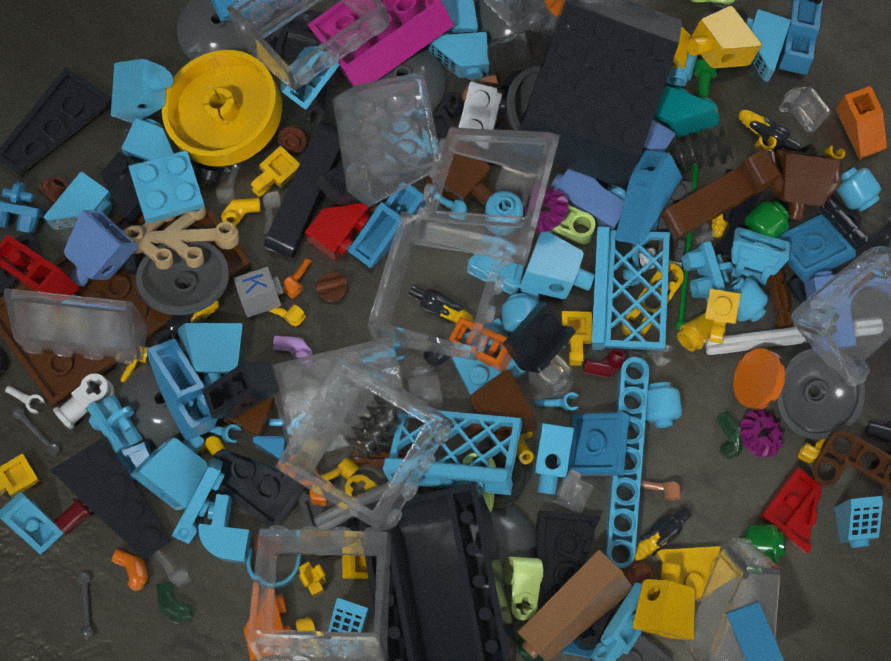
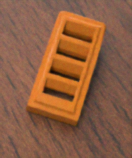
M460 316L447 341L448 345L500 372H505L512 359L502 344L507 337ZM468 328L471 332L463 344L460 341ZM478 334L482 335V337L478 342L476 348L474 349L472 348V345L475 342ZM489 340L493 341L487 354L483 353ZM500 346H503L498 357L495 359Z

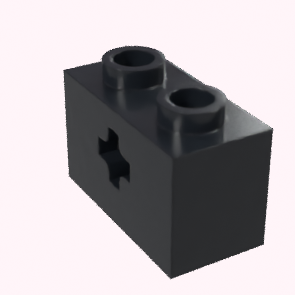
M243 362L202 390L212 419L238 418L280 391L270 362Z

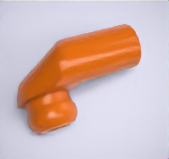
M118 547L111 561L126 568L129 578L127 584L130 589L135 591L143 589L148 581L145 561L141 557Z

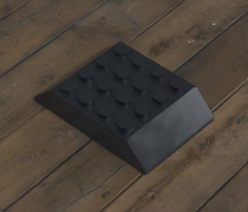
M563 0L512 150L624 189L643 150L679 45L682 20L628 0Z
M477 482L357 509L383 661H516L517 642L492 515Z

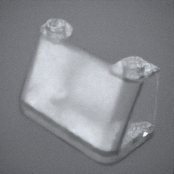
M885 246L873 247L862 253L791 314V320L801 335L844 385L852 388L864 382L870 372V368L864 360L891 338V248Z

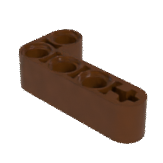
M762 149L744 160L738 168L670 206L660 216L674 239L678 240L765 190L781 176V173L766 149Z
M838 431L829 438L812 469V478L822 487L835 485L845 468L848 467L891 492V482L889 480L891 456L846 431ZM839 438L846 439L850 444V451L846 454L837 453L833 448V442ZM865 454L874 455L878 460L877 468L874 470L865 469L861 464V457ZM822 465H830L835 471V477L830 481H824L819 478L817 469Z

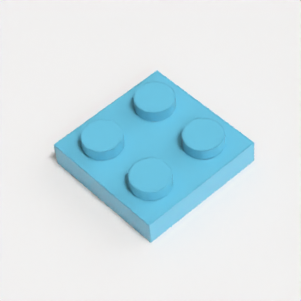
M187 151L128 166L146 224L204 208V202Z
M499 318L483 325V327L508 338ZM470 332L464 334L460 341L464 344ZM478 334L472 348H476L482 335ZM489 340L483 353L487 354L493 341ZM445 343V348L470 396L503 373ZM500 346L495 359L498 357L503 346ZM513 358L505 370H510L514 378L526 372L519 369Z

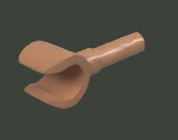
M641 480V488L664 491L665 501L681 499L680 486L676 482L655 483Z

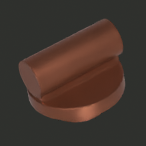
M296 125L281 126L278 135L279 145L289 153L301 152L310 139V132L304 131Z
M48 177L43 180L38 191L54 205L68 188V184L62 178Z
M336 272L326 273L316 282L318 294L323 300L328 302L341 300L347 292L348 285L345 275H340Z

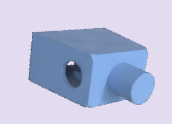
M81 210L64 249L65 256L76 265L69 278L82 287L86 285L89 279L108 280L134 253L138 245L103 212Z

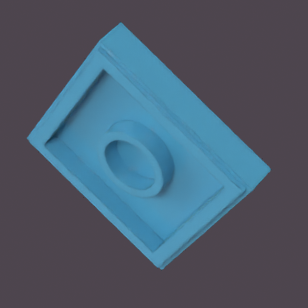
M823 213L785 231L778 238L790 243V255L786 263L804 283L814 278L813 274L829 271L856 257V250Z
M624 412L572 414L571 428H574L567 474L571 476H624L629 414Z

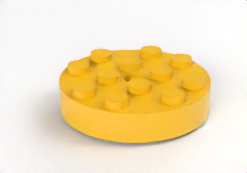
M218 50L193 59L173 77L172 86L166 89L162 119L170 138L182 152H188L191 160L208 166H228L251 158L271 140L281 120L282 97L270 72L257 58L241 51Z

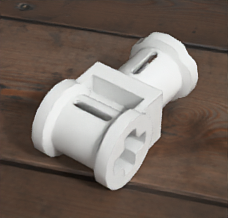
M89 374L82 380L81 385L71 393L73 397L60 408L55 407L53 411L67 428L72 430L75 427L74 423L89 412L87 407L90 403L102 401L115 394L114 386L100 374ZM96 385H99L101 393L98 395L95 394L96 390L94 387Z

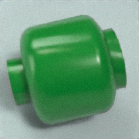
M762 201L745 217V225L747 230L778 239L788 229V218L790 216L786 209L778 202Z
M775 524L749 525L746 528L745 536H739L740 554H746L747 560L751 565L777 564L780 557L785 556L784 531H779Z

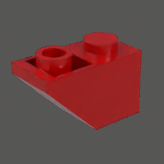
M364 202L322 209L305 231L307 241L336 261L340 254L344 256L348 252L347 250L354 242L352 238L358 231H362L371 218L369 217L370 206Z

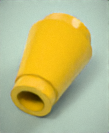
M706 312L680 327L677 338L685 349L689 351L701 349L711 336L714 320L705 319Z

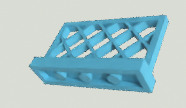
M598 227L592 350L618 348L665 351L670 232H649L641 245L633 244L635 247L623 257L615 249L617 230H610V227ZM650 240L663 241V250L653 258L643 246ZM640 251L650 262L637 272L627 260ZM615 256H616L620 261H618V262L614 265V259H615ZM663 257L661 266L657 261H659ZM624 264L634 276L624 285H621L614 278V272ZM654 265L662 274V279L652 287L641 275ZM638 279L648 291L636 301L626 289ZM613 284L618 288L615 293H613ZM660 286L661 295L656 291ZM623 293L633 305L620 315L612 306V301ZM651 294L661 303V308L652 316L640 305ZM635 308L647 318L636 330L624 319ZM612 313L617 317L613 322ZM659 315H660V325L655 321V319H656ZM620 322L631 332L624 341L611 340V330ZM652 323L660 332L659 342H646L639 333ZM634 337H636L639 341H631V340H632Z
M401 407L390 456L385 458L383 471L389 482L448 489L477 482L481 492L511 495L513 486L511 478L522 420L515 417ZM408 417L420 418L424 423L412 433H409L405 428ZM441 421H450L454 427L439 437L433 427ZM472 423L480 424L484 430L472 439H469L463 432V429ZM502 426L513 427L511 436L501 443L493 434ZM429 430L436 440L421 449L415 439ZM459 433L466 443L451 452L444 442ZM490 436L496 446L481 455L474 445ZM410 442L418 451L408 459L398 458L400 449ZM441 445L448 455L438 462L430 461L426 455ZM471 448L478 459L469 465L460 464L456 458ZM500 451L507 458L505 469L491 467L487 461Z

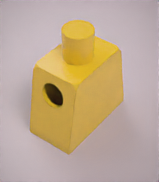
M733 6L703 18L698 23L691 39L687 42L689 54L691 56L701 55L707 64L714 69L751 65L762 47L761 42Z
M662 563L660 580L645 579L643 581L632 629L670 639L694 640L695 591L692 587L679 584L680 565Z

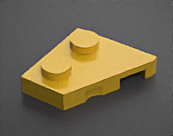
M725 546L665 549L658 551L656 554L661 564L670 563L681 566L679 584L694 589L695 601L741 574Z

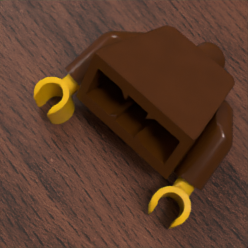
M760 136L755 143V150L758 152L766 149L780 171L781 176L770 188L777 198L789 202L787 212L790 219L804 220L807 204L823 206L826 199H829L842 183V163L840 160L845 156L844 149L840 148L835 152V155L833 153V145L827 147L822 152V155L777 149L774 152L772 149L776 145V138L770 136L767 140L768 146H765Z

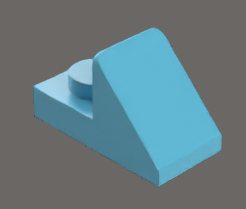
M21 491L0 510V519L40 555L64 534L47 513L34 500L31 501Z

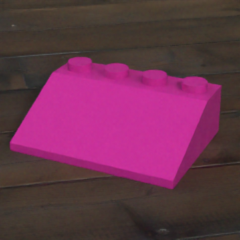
M341 0L307 24L330 57L340 64L338 68L358 93L454 26L441 0Z

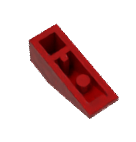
M7 235L0 243V267L59 311L79 289V286L61 269L10 235Z

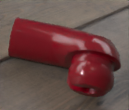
M616 348L601 361L585 358L582 373L610 378L621 369L626 361V353L622 349Z

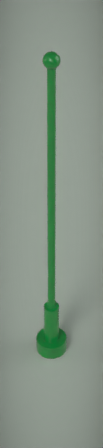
M704 59L696 61L694 67V76L699 78L697 97L709 99L710 79L717 76V68L710 67ZM703 130L696 132L691 194L697 191ZM693 231L687 234L685 254L691 251ZM684 267L678 320L674 325L677 331H680V327L686 323L684 315L689 271H686Z

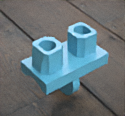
M711 241L702 243L695 250L686 253L682 257V264L686 271H698L699 279H694L690 282L693 298H706L708 302L710 289L726 291L725 284L729 283L727 273L733 271L734 266L732 262L723 263L721 254L715 255Z
M115 395L88 405L87 410L91 414L88 420L93 429L102 431L115 453L141 443L143 438L130 420V417L134 414L131 406L123 408Z

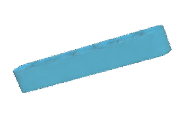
M630 357L623 363L619 370L615 412L629 414L628 426L632 427L636 432L635 439H627L625 455L633 460L634 468L631 470L624 469V476H610L604 554L621 570L628 567L634 561L636 550L649 366L645 360L639 357ZM629 367L637 368L641 373V378L631 379L628 377L626 369ZM628 396L634 397L638 401L639 407L637 409L627 408L624 404V398ZM625 486L629 488L632 495L631 500L623 501L618 498L616 493L617 487ZM619 516L626 518L629 522L628 531H618L614 526V519ZM620 547L625 550L627 554L625 563H617L613 560L611 555L613 548Z

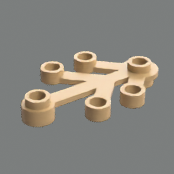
M205 204L204 208L199 211L185 213L163 231L155 230L164 222L172 221L176 216L148 224L144 223L141 226L132 225L123 230L138 245L133 254L143 252L155 262L156 267L159 269L170 268L173 265V257L169 249H158L153 245L154 243H164L186 261L187 266L197 268L204 262L202 250L198 247H189L183 242L215 241L216 245L221 249H232L239 242L238 230L230 222H221L216 228L185 230L196 220H201L205 217ZM192 256H198L195 259H190ZM163 257H167L166 260H159Z

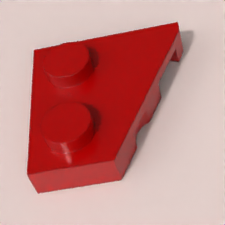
M796 467L759 514L768 524H775L779 531H784V537L802 553H809L812 544H809L812 525L816 524V506L820 502L822 486L801 468Z

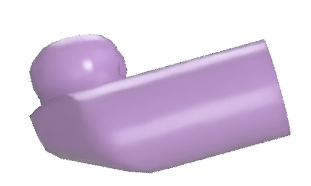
M274 336L273 350L289 351L295 363L301 367H306L313 361V352L303 338Z

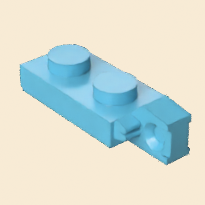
M214 457L210 459L188 506L184 509L172 533L173 537L189 544L196 535L198 526L195 519L197 515L200 517L204 516L211 500L206 499L210 490L217 491L225 474L220 472L223 461Z
M634 584L603 632L604 634H602L600 639L602 642L596 645L591 655L594 661H616L623 653L628 654L640 636L642 631L632 629L642 584Z

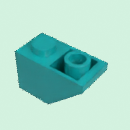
M665 85L653 120L676 133L675 137L677 138L716 126L721 121L717 105L712 100L705 97L698 98L683 88L678 87L675 89L668 85Z

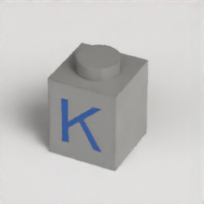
M268 267L233 278L247 318L281 306L278 295L282 294L283 291L278 276L272 278Z

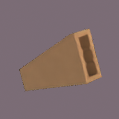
M598 550L517 632L525 640L521 646L534 659L538 655L545 661L552 659L628 595L632 586L622 570Z

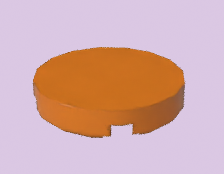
M764 348L751 350L740 360L733 379L734 394L740 404L752 409H764L769 406L766 404L771 400L775 401L779 397L784 386L786 372L784 365L780 363L779 359L781 358L777 353Z

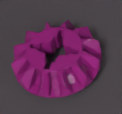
M548 187L544 193L538 191L537 197L529 199L530 206L524 209L526 214L524 221L531 230L539 233L548 232L556 228L567 214L569 205L567 197L559 189L554 191ZM549 207L551 212L541 211V208Z
M762 409L748 412L740 423V436L743 444L752 454L758 457L767 458L777 454L778 449L783 446L781 438L784 433L779 430L780 422L774 421L773 414L765 413ZM763 428L767 429V434L764 437H757Z

